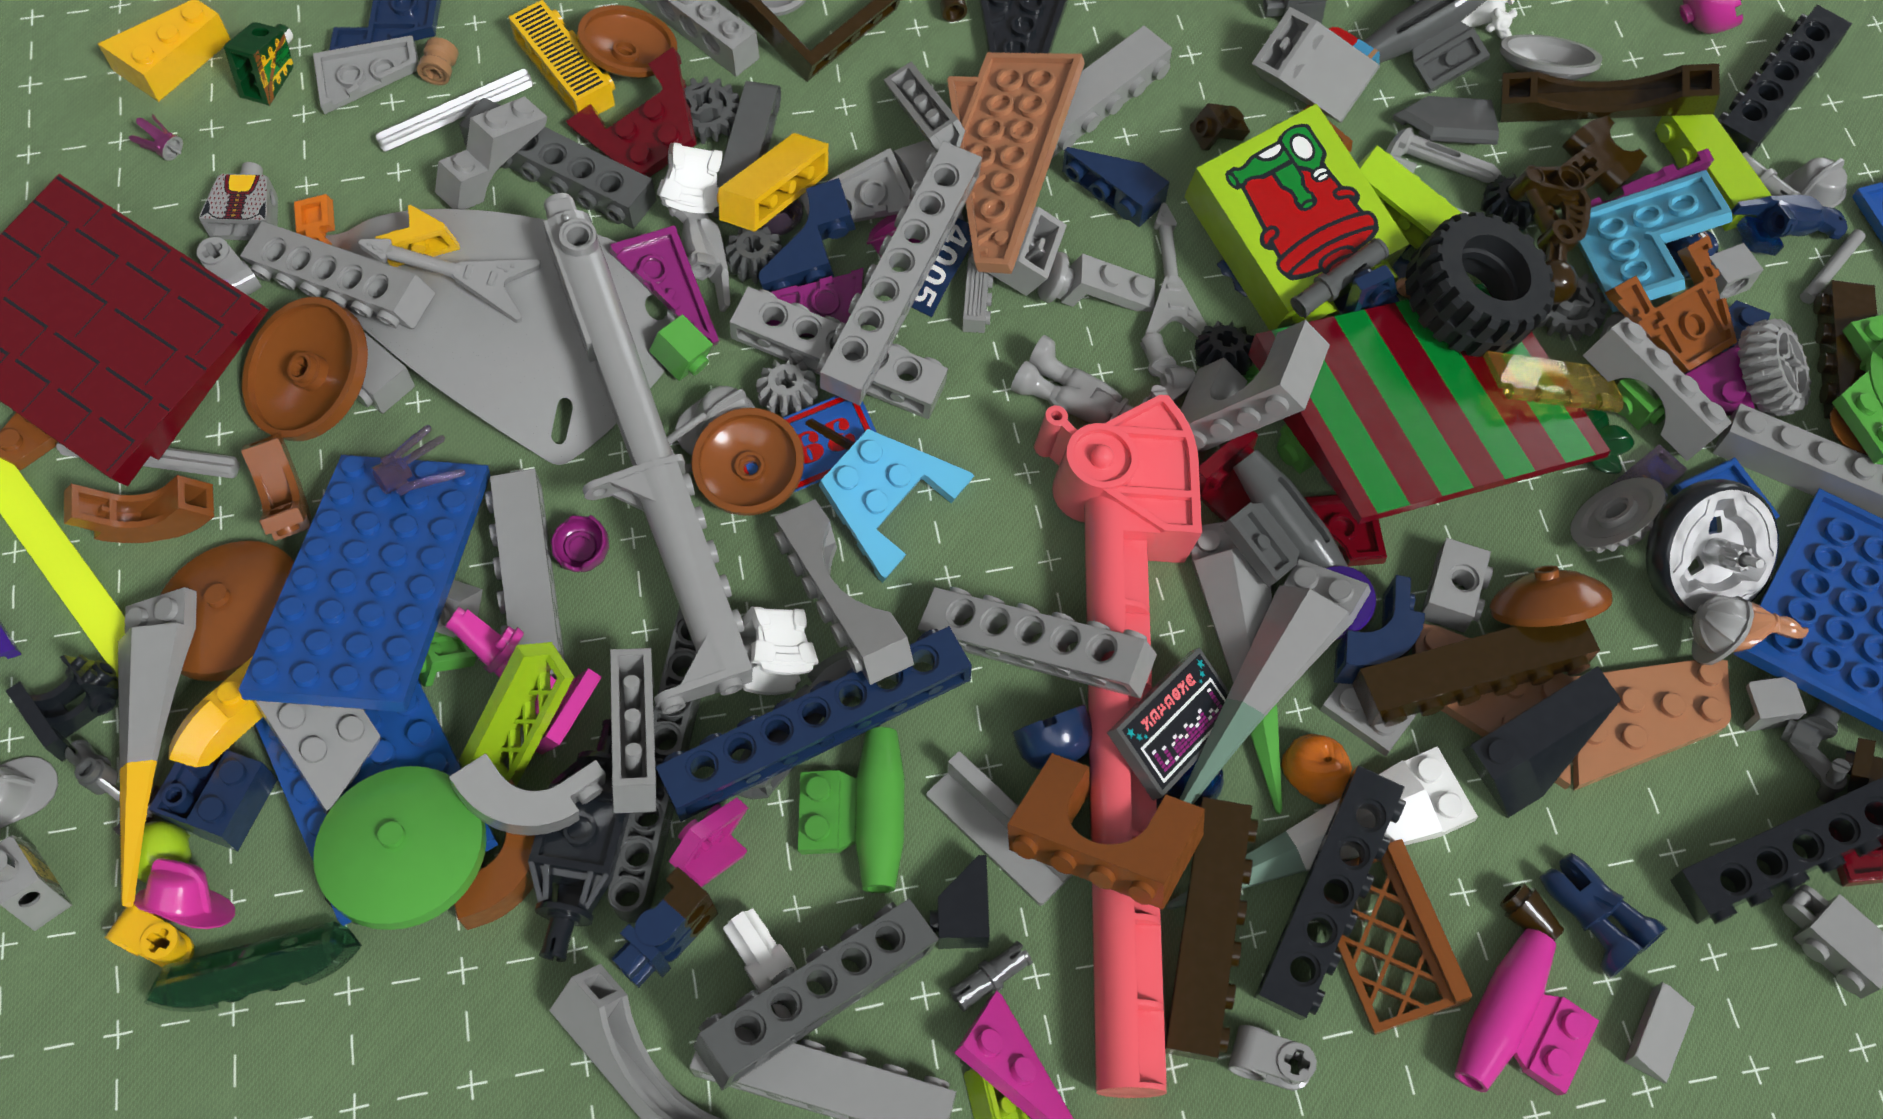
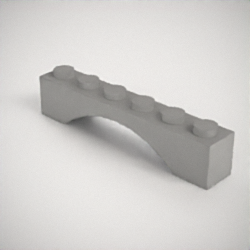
M814 499L775 516L779 532L773 535L781 554L788 553L787 559L796 577L803 576L801 578L802 585L809 599L816 598L818 600L816 601V607L823 622L826 624L831 621L833 624L830 627L840 648L844 646L848 648L846 655L854 672L862 671L871 685L913 666L914 661L908 638L892 613L856 601L842 591L830 577L832 560L837 550V545L830 520L817 500Z
M601 964L571 977L549 1011L640 1119H720L688 1101L665 1079L651 1060L640 1039L632 1017L628 995Z

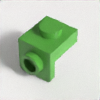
M1624 378L1619 381L1608 399L1615 411L1625 417L1638 431L1649 423L1655 426L1665 419V409L1660 398L1655 400L1635 379Z

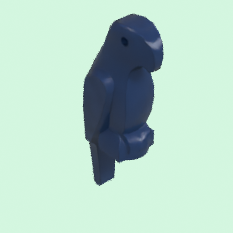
M1808 195L1768 196L1740 201L1731 210L1734 215H1755L1758 219L1764 221L1762 226L1771 239L1786 237L1787 235L1800 237L1821 231L1829 236V238L1839 240L1848 229L1847 222L1839 210L1822 206L1818 200Z

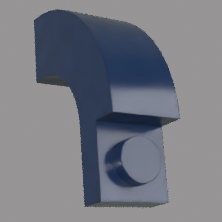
M1395 575L1384 592L1381 629L1373 632L1347 630L1335 649V683L1352 684L1360 669L1405 657L1415 644L1423 629L1425 613L1413 611L1415 594L1411 593L1410 577Z

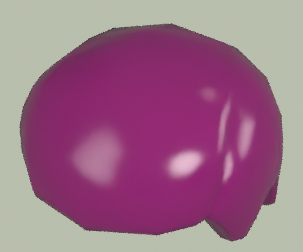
M572 515L556 528L551 539L552 555L566 570L572 572L591 571L605 560L609 551L608 533L601 522L594 516Z

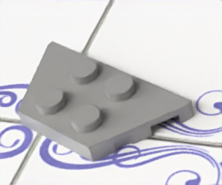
M253 700L327 815L349 783L353 782L364 761L370 757L379 744L381 736L363 709Z

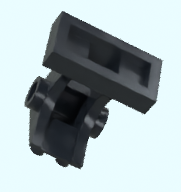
M81 654L78 657L67 655L60 657L68 666L65 671L67 679L50 692L35 695L20 681L6 690V693L43 747L61 762L66 759L65 750L67 747L76 753L67 737L96 717L110 712L115 707L116 700L119 698V682L115 678V670L102 660H88ZM83 693H86L81 704L69 712L65 706Z

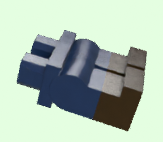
M678 866L666 878L672 890L654 909L646 910L638 917L635 928L628 924L620 934L626 943L611 959L619 967L618 969L638 988L654 971L663 978L671 969L668 963L678 958L718 915L709 894Z

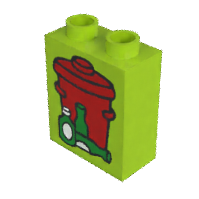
M1317 103L1197 167L1184 196L1269 331L1288 327L1293 323L1297 324L1304 320L1310 322L1337 316L1340 311L1333 301H1326L1306 318L1300 317L1291 306V298L1311 286L1314 278L1319 274H1327L1367 245L1373 238H1379L1386 244L1389 256L1371 269L1375 270L1386 264L1394 275L1395 283L1399 279L1392 266L1408 247L1409 242ZM1352 283L1342 289L1335 300L1349 293Z

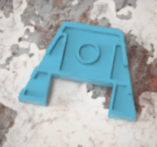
M867 429L822 478L819 487L843 525H847L857 541V547L863 556L866 555L875 569V575L883 583L904 559L906 554L877 530L920 480H924L952 503L971 482L974 475L967 470Z

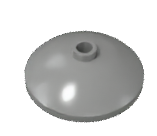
M1514 35L1503 39L1500 45L1501 55L1518 72L1538 71L1558 78L1577 80L1594 73L1600 68L1602 56L1596 50L1575 41L1553 36Z

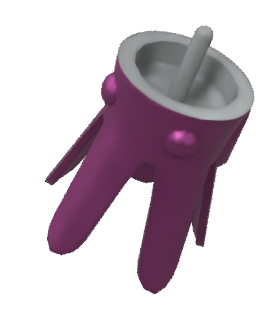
M152 115L153 120L163 131L145 119L137 118L136 123L151 135L155 141L131 135L129 139L132 142L139 144V147L156 152V154L168 161L175 159L181 154L183 140L169 132L154 115Z

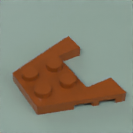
M1709 235L1677 251L1694 285L1657 307H1653L1637 276L1604 292L1607 298L1625 317L1639 324L1645 330L1646 336L1659 349L1666 351L1671 356L1673 363L1683 373L1692 370L1737 343L1726 298L1720 299L1715 278L1720 276L1719 269H1715L1711 264L1708 250L1713 248Z

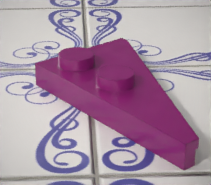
M675 225L610 244V254L675 316L679 317L683 314L713 346L718 344V336Z

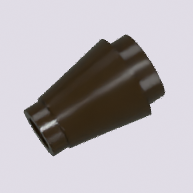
M1521 883L1509 892L1500 903V906L1506 911L1504 916L1524 930H1538L1551 937L1554 941L1564 931V928L1559 924V921L1535 887L1530 889L1525 883Z

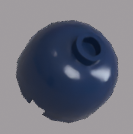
M1085 705L1064 711L1048 719L1040 720L1013 731L1014 742L1022 758L1031 767L1042 770L1052 753L1078 762V759L1089 753L1091 746L1092 726L1090 714Z

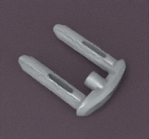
M1411 127L1400 130L1386 150L1395 160L1412 173H1414L1417 163L1401 158L1403 154L1415 156L1485 183L1494 182L1499 175H1502L1501 171L1494 164L1413 134V128ZM1457 208V209H1458L1460 212H1462V213H1467V214L1470 213V212H1467V211H1464V210H1462V209Z

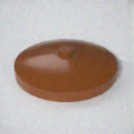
M306 297L283 306L265 322L249 348L242 376V392L246 409L251 419L260 429L270 435L281 432L284 440L306 441L326 433L347 414L363 385L368 361L365 333L354 314L347 308L329 299Z
M232 542L200 554L184 565L170 579L160 595L184 587L197 591L196 630L183 664L182 675L200 681L226 680L254 655L294 564V561L288 554L278 547L264 542Z

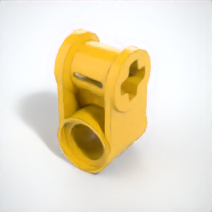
M134 904L132 907H126L104 937L133 955H140L170 971L185 967L191 961L195 949L192 939L186 934L177 930L160 916L142 911Z

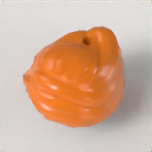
M1303 735L1295 739L1282 755L1281 767L1285 777L1303 796L1319 804H1331L1341 798L1352 772V764L1345 749L1336 740L1325 735Z

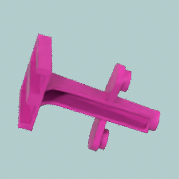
M459 606L445 625L479 658V661L484 663L483 668L488 673L494 672L499 678L516 645H518L524 635V632L519 627L513 629L510 626L500 635L469 609L465 611ZM588 668L574 677L536 749L537 753L542 755L561 744L602 677ZM550 675V683L552 689L556 679H554ZM538 696L535 699V714L537 716L539 714Z

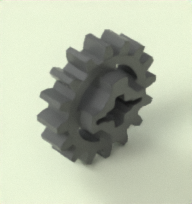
M704 76L702 83H697L694 78L690 79L691 85L686 86L684 90L686 101L691 111L695 137H699L701 144H705L708 137H712L715 142H718L719 134L722 133L725 136H730V127L733 126L739 105L738 93H733L730 84L722 87L721 79L719 78L714 83H709L708 76Z
M1585 273L1581 278L1578 277V286L1573 296L1565 302L1557 305L1553 304L1551 312L1538 326H1547L1549 328L1547 330L1548 336L1558 332L1560 333V339L1565 341L1568 334H1572L1573 338L1579 341L1583 334L1590 337L1596 328L1599 329L1606 318L1605 314L1609 309V305L1604 303L1605 297L1603 293L1597 292L1599 288L1598 283L1590 284L1587 282L1589 274Z

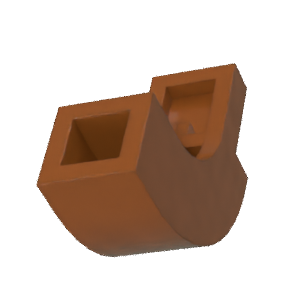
M281 432L244 445L241 453L252 475L261 500L263 513L260 523L265 535L271 533L274 541L308 530L312 523L310 510L299 476Z
M177 475L164 487L156 491L139 495L113 494L76 484H70L64 490V524L93 530L94 539L101 541L148 543L177 538L199 529L214 517L213 484Z
M513 780L507 781L516 787ZM506 832L505 842L500 853L489 865L479 870L472 885L454 904L457 918L466 930L485 925L506 915L530 893L534 884L528 859L535 835H518Z

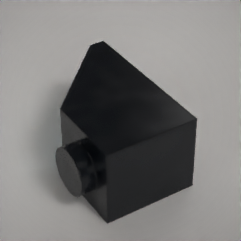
M978 855L938 896V910H930V927L939 938V949L988 948L990 932L987 855Z

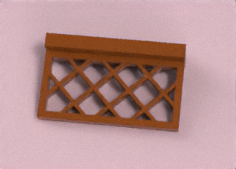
M1402 838L1389 843L1380 861L1387 878L1382 890L1371 885L1369 892L1379 896L1371 916L1355 909L1352 910V912L1358 914V919L1367 922L1360 942L1358 943L1342 935L1337 945L1338 951L1342 953L1341 958L1374 1035L1451 1007L1453 1009L1469 1003L1473 996ZM1360 857L1344 863L1349 866H1357ZM1389 883L1391 884V887L1395 895L1386 892ZM1324 893L1325 898H1326L1327 901H1329L1330 903H1332V904H1341V903H1339V902H1337V901H1335V900H1332V899L1326 897V895H1325V893ZM1383 898L1400 905L1404 917L1399 929L1375 918ZM1406 922L1408 923L1412 934L1403 931ZM1372 925L1396 935L1388 955L1364 945ZM1400 937L1418 945L1421 957L1416 968L1392 958ZM1347 945L1357 949L1353 959ZM1361 951L1385 962L1377 982L1359 975L1355 965ZM1424 961L1427 965L1430 974L1421 971V967ZM1389 964L1413 974L1405 995L1381 985ZM1417 977L1435 984L1442 1000L1425 1005L1410 998ZM1364 985L1373 988L1370 999ZM1378 991L1402 1001L1397 1016L1379 1022L1372 1006ZM1406 1004L1417 1008L1403 1014Z

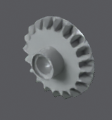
M1631 478L1614 483L1593 495L1581 506L1572 520L1571 536L1579 547H1583L1586 552L1594 550L1597 553H1602L1606 549L1613 552L1618 546L1628 547L1639 542L1651 530L1656 517L1667 503L1666 501L1669 497L1663 486L1651 478Z

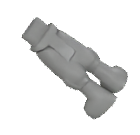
M1046 335L1039 339L1029 362L1025 361L1021 365L1011 385V391L1019 395H1033L1047 400L1051 406H1061L1068 414L1091 424L1106 423L1133 409V407L1128 405L1129 399L1124 398L1122 400V396L1107 383L1081 369L1069 368L1057 360L1055 342ZM1042 376H1045V377H1048V378H1050V379H1052V380H1054V381H1057V382H1059L1062 386H1058V385L1056 386V385L1052 384L1051 382L1047 381L1046 379H1044Z

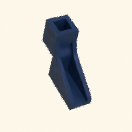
M839 178L806 188L809 199L807 222L802 230L760 271L759 280L764 290L772 292L795 285L798 287L818 282L819 279L830 276L834 277L823 240L828 238L838 239L847 235L849 231L856 229Z

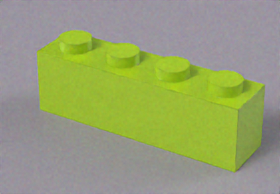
M1714 114L1662 116L1655 128V132L1659 140L1669 150L1679 168L1692 164L1697 158V152L1709 149L1714 161L1706 171L1731 210L1740 201L1772 196ZM1732 213L1733 222L1721 226L1724 231H1728L1760 219L1755 215H1734Z
M1378 145L1358 164L1360 170L1409 244L1416 249L1423 244L1442 222L1462 213L1450 204L1445 197L1435 192L1417 175L1410 172L1395 160L1391 154L1385 152Z

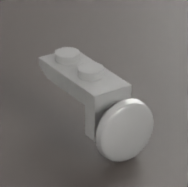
M1057 252L1048 279L1038 286L1039 298L1046 303H1051L1058 298L1061 300V303L1074 307L1088 294L1134 311L1151 312L1155 304V279L1083 253L1068 267L1069 260L1067 254Z

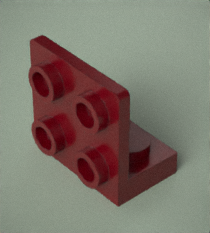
M1255 431L1228 441L1199 466L1200 500L1223 522H1226L1251 503L1233 467L1255 451L1254 447L1258 438V434Z

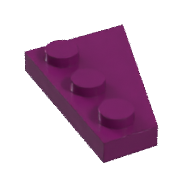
M860 268L851 271L849 274L837 277L830 276L819 279L818 282L798 287L795 285L772 291L771 293L780 300L790 304L799 303L814 314L822 317L830 316L846 324L851 315L848 313L854 295L856 293H863L864 269ZM770 320L766 322V324L770 326L780 325L781 322L778 320ZM809 333L801 334L799 337L814 338L815 336Z

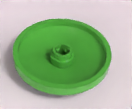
M405 766L384 770L354 785L332 806L319 828L314 846L313 862L320 889L329 902L343 916L359 925L373 929H404L417 926L439 916L466 893L475 880L484 859L486 827L485 823L471 813L457 796L451 786L450 775L436 769L419 766Z

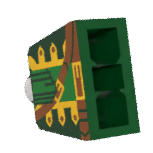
M253 22L223 46L240 98L270 105L293 69V61L288 44L293 39V33L287 26L277 24L273 27Z

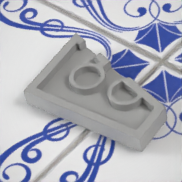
M891 148L830 179H840L854 222L898 214L902 207L908 208L912 201L909 199L911 188ZM806 192L800 196L807 215H809V199Z

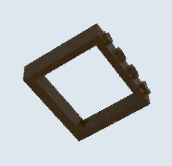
M727 0L806 82L893 13L900 3V0L871 1L810 51L761 0Z

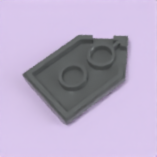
M1426 96L1395 113L1392 118L1403 126L1409 123L1420 130L1419 135L1430 141L1495 145L1499 139V128L1492 100Z

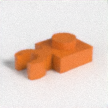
M327 194L295 201L296 233L332 245L331 241L326 238V233L335 231L333 200Z

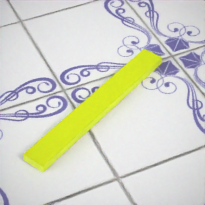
M0 458V514L106 663L115 670L116 677L118 678V641L125 635V615L15 465Z

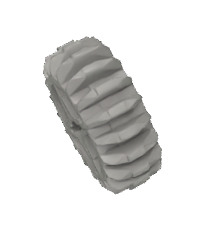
M1765 319L1755 322L1754 325L1747 326L1741 333V338L1738 342L1740 350H1738L1737 354L1740 358L1741 364H1739V367L1742 369V379L1746 383V391L1751 394L1752 402L1757 404V408L1761 412L1774 417L1794 414L1795 411L1802 410L1808 404L1811 394L1809 385H1811L1812 381L1809 378L1810 369L1807 366V357L1802 350L1803 345L1798 341V335L1782 319Z

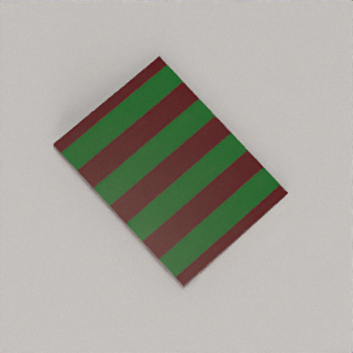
M1483 283L1475 285L1482 292L1493 297ZM1409 300L1308 322L1330 346L1305 410L1283 418V420L1358 524L1608 457L1611 451L1532 332L1507 353H1501L1499 356L1484 357V355L1474 357L1466 355L1464 350L1461 352L1451 350L1446 342L1442 341L1439 343L1432 337L1434 333L1428 327L1424 329L1418 322L1420 317L1417 312H1412ZM1291 326L1255 334L1248 356L1259 371L1266 362L1277 333Z

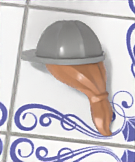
M1718 595L1699 605L1697 612L1692 617L1694 637L1692 655L1702 665H1713L1723 660L1732 652L1751 649L1771 633H1777L1786 638L1800 639L1807 636L1809 628L1801 627L1796 620L1788 616H1779L1776 613L1771 614L1758 604L1749 602L1740 596L1728 597Z

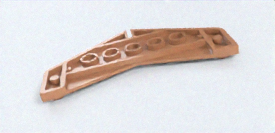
M1424 624L1419 638L1412 646V655L1471 638L1436 625ZM1696 660L1604 672L1603 674L1619 695L1621 701L1573 759L1574 791L1721 732L1731 720L1728 660H1721L1713 665H1702ZM1559 673L1554 675L1551 680L1540 685L1533 686L1530 682L1518 685L1515 690L1507 694L1496 696L1494 692L1481 695L1479 700L1469 705L1459 706L1456 702L1445 705L1441 711L1483 737L1580 676L1571 677ZM1570 764L1554 782L1565 790L1571 785Z

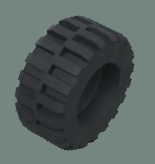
M1483 212L1457 214L1442 222L1411 256V261L1408 263L1405 272L1407 279L1405 281L1406 295L1411 296L1409 305L1412 312L1418 313L1420 317L1418 322L1424 329L1428 327L1434 333L1432 337L1439 343L1444 341L1449 344V349L1456 352L1464 350L1468 356H1499L1501 353H1507L1514 349L1551 312L1553 298L1555 297V283L1551 282L1553 279L1551 265H1546V255L1542 249L1538 250L1533 244L1535 240L1528 233L1526 235L1522 234L1518 230L1519 226L1512 222L1505 223L1502 221V217L1493 214L1486 217ZM1467 273L1478 278L1488 288L1493 297L1477 288Z

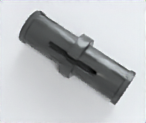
M1019 941L1014 942L1011 947L991 961L983 960L980 962L978 970L954 987L952 986L948 989L954 1001H959L958 1007L963 1012L992 990L996 992L1003 989L1005 981L1033 963L1026 949L1024 951L1021 950L1023 945Z

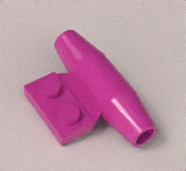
M1535 929L1524 930L1496 967L1468 1024L1454 1075L1462 1084L1473 1090L1487 1092L1513 1056L1521 1066L1523 1073L1557 1096L1567 1093L1599 1020L1565 997L1544 995L1557 946L1555 941L1545 933Z

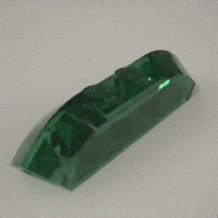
M332 921L167 964L162 967L143 1003L170 1011L199 1012L219 1008V1002H237L249 994L260 991H279L295 982L308 985L333 974L343 967L358 952L362 944L348 927Z

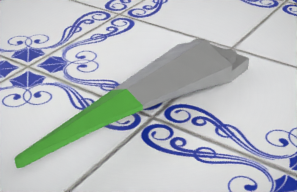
M1224 522L1202 525V534L1191 551V559L1234 683L1272 602L1271 586L1267 587L1221 527ZM1276 704L1250 735L1275 812L1280 815L1282 812V791Z

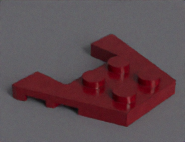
M672 47L649 63L650 68L662 86V91L609 128L605 126L597 110L591 104L566 121L567 124L610 159L647 177H651L668 165L670 143H680L682 146L687 147L697 145L691 111L686 101L684 90L686 84L682 78L680 68L682 62L679 53Z

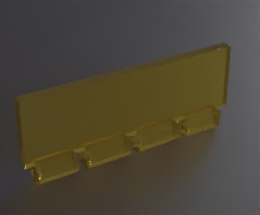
M1486 351L1483 355L1498 388L1504 389L1503 393L1507 399L1534 401L1536 403L1560 406L1564 404L1568 407L1594 408L1595 410L1616 413L1621 412L1623 409L1624 398L1615 381L1608 382L1592 365Z

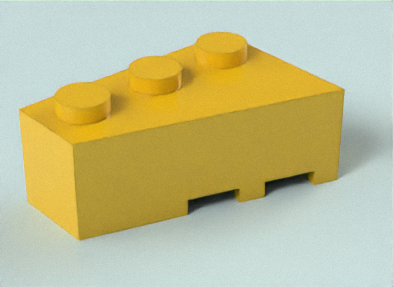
M190 0L98 43V46L115 73L159 102L224 48L223 46L231 38L216 11L199 0Z

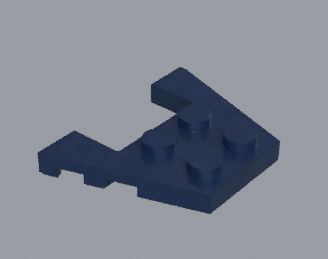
M373 0L368 27H334L329 50L411 35L414 41L433 37L436 35L441 0Z

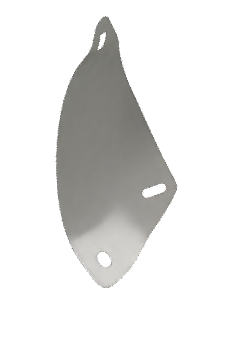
M422 209L421 211L444 223L460 244V250L434 256L436 258L453 263L461 261L538 259L540 261L539 270L505 285V290L521 313V323H515L457 283L453 277L407 264L396 268L416 274L435 292L414 330L399 324L397 328H393L380 321L375 315H372L369 319L353 311L350 306L346 305L345 308L354 314L362 328L412 370L457 403L548 462L556 465L570 462L602 438L617 422L595 362L588 361L546 241L544 219L481 210ZM408 211L374 217L360 223L347 232L326 235V238L331 241L333 246L379 261L360 248L359 240L375 239V236L408 228L409 214ZM597 234L649 387L651 388L666 368L649 350L658 331L678 317L668 308L667 315L662 320H656L647 313L645 301L648 296L653 294L610 254L609 246L616 243V241ZM568 398L572 402L573 410L567 437L564 443L556 444L552 440L551 432L557 405L560 399Z

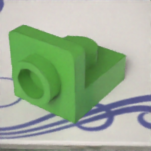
M435 631L419 675L422 685L424 687L432 686L437 672L474 666L477 656L457 636L453 638Z

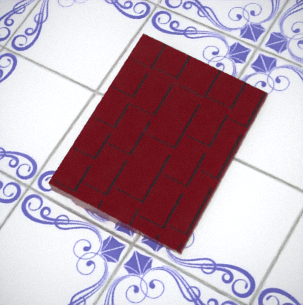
M58 174L0 234V401L103 474L128 487L150 456L157 460L162 457L269 309L72 181Z

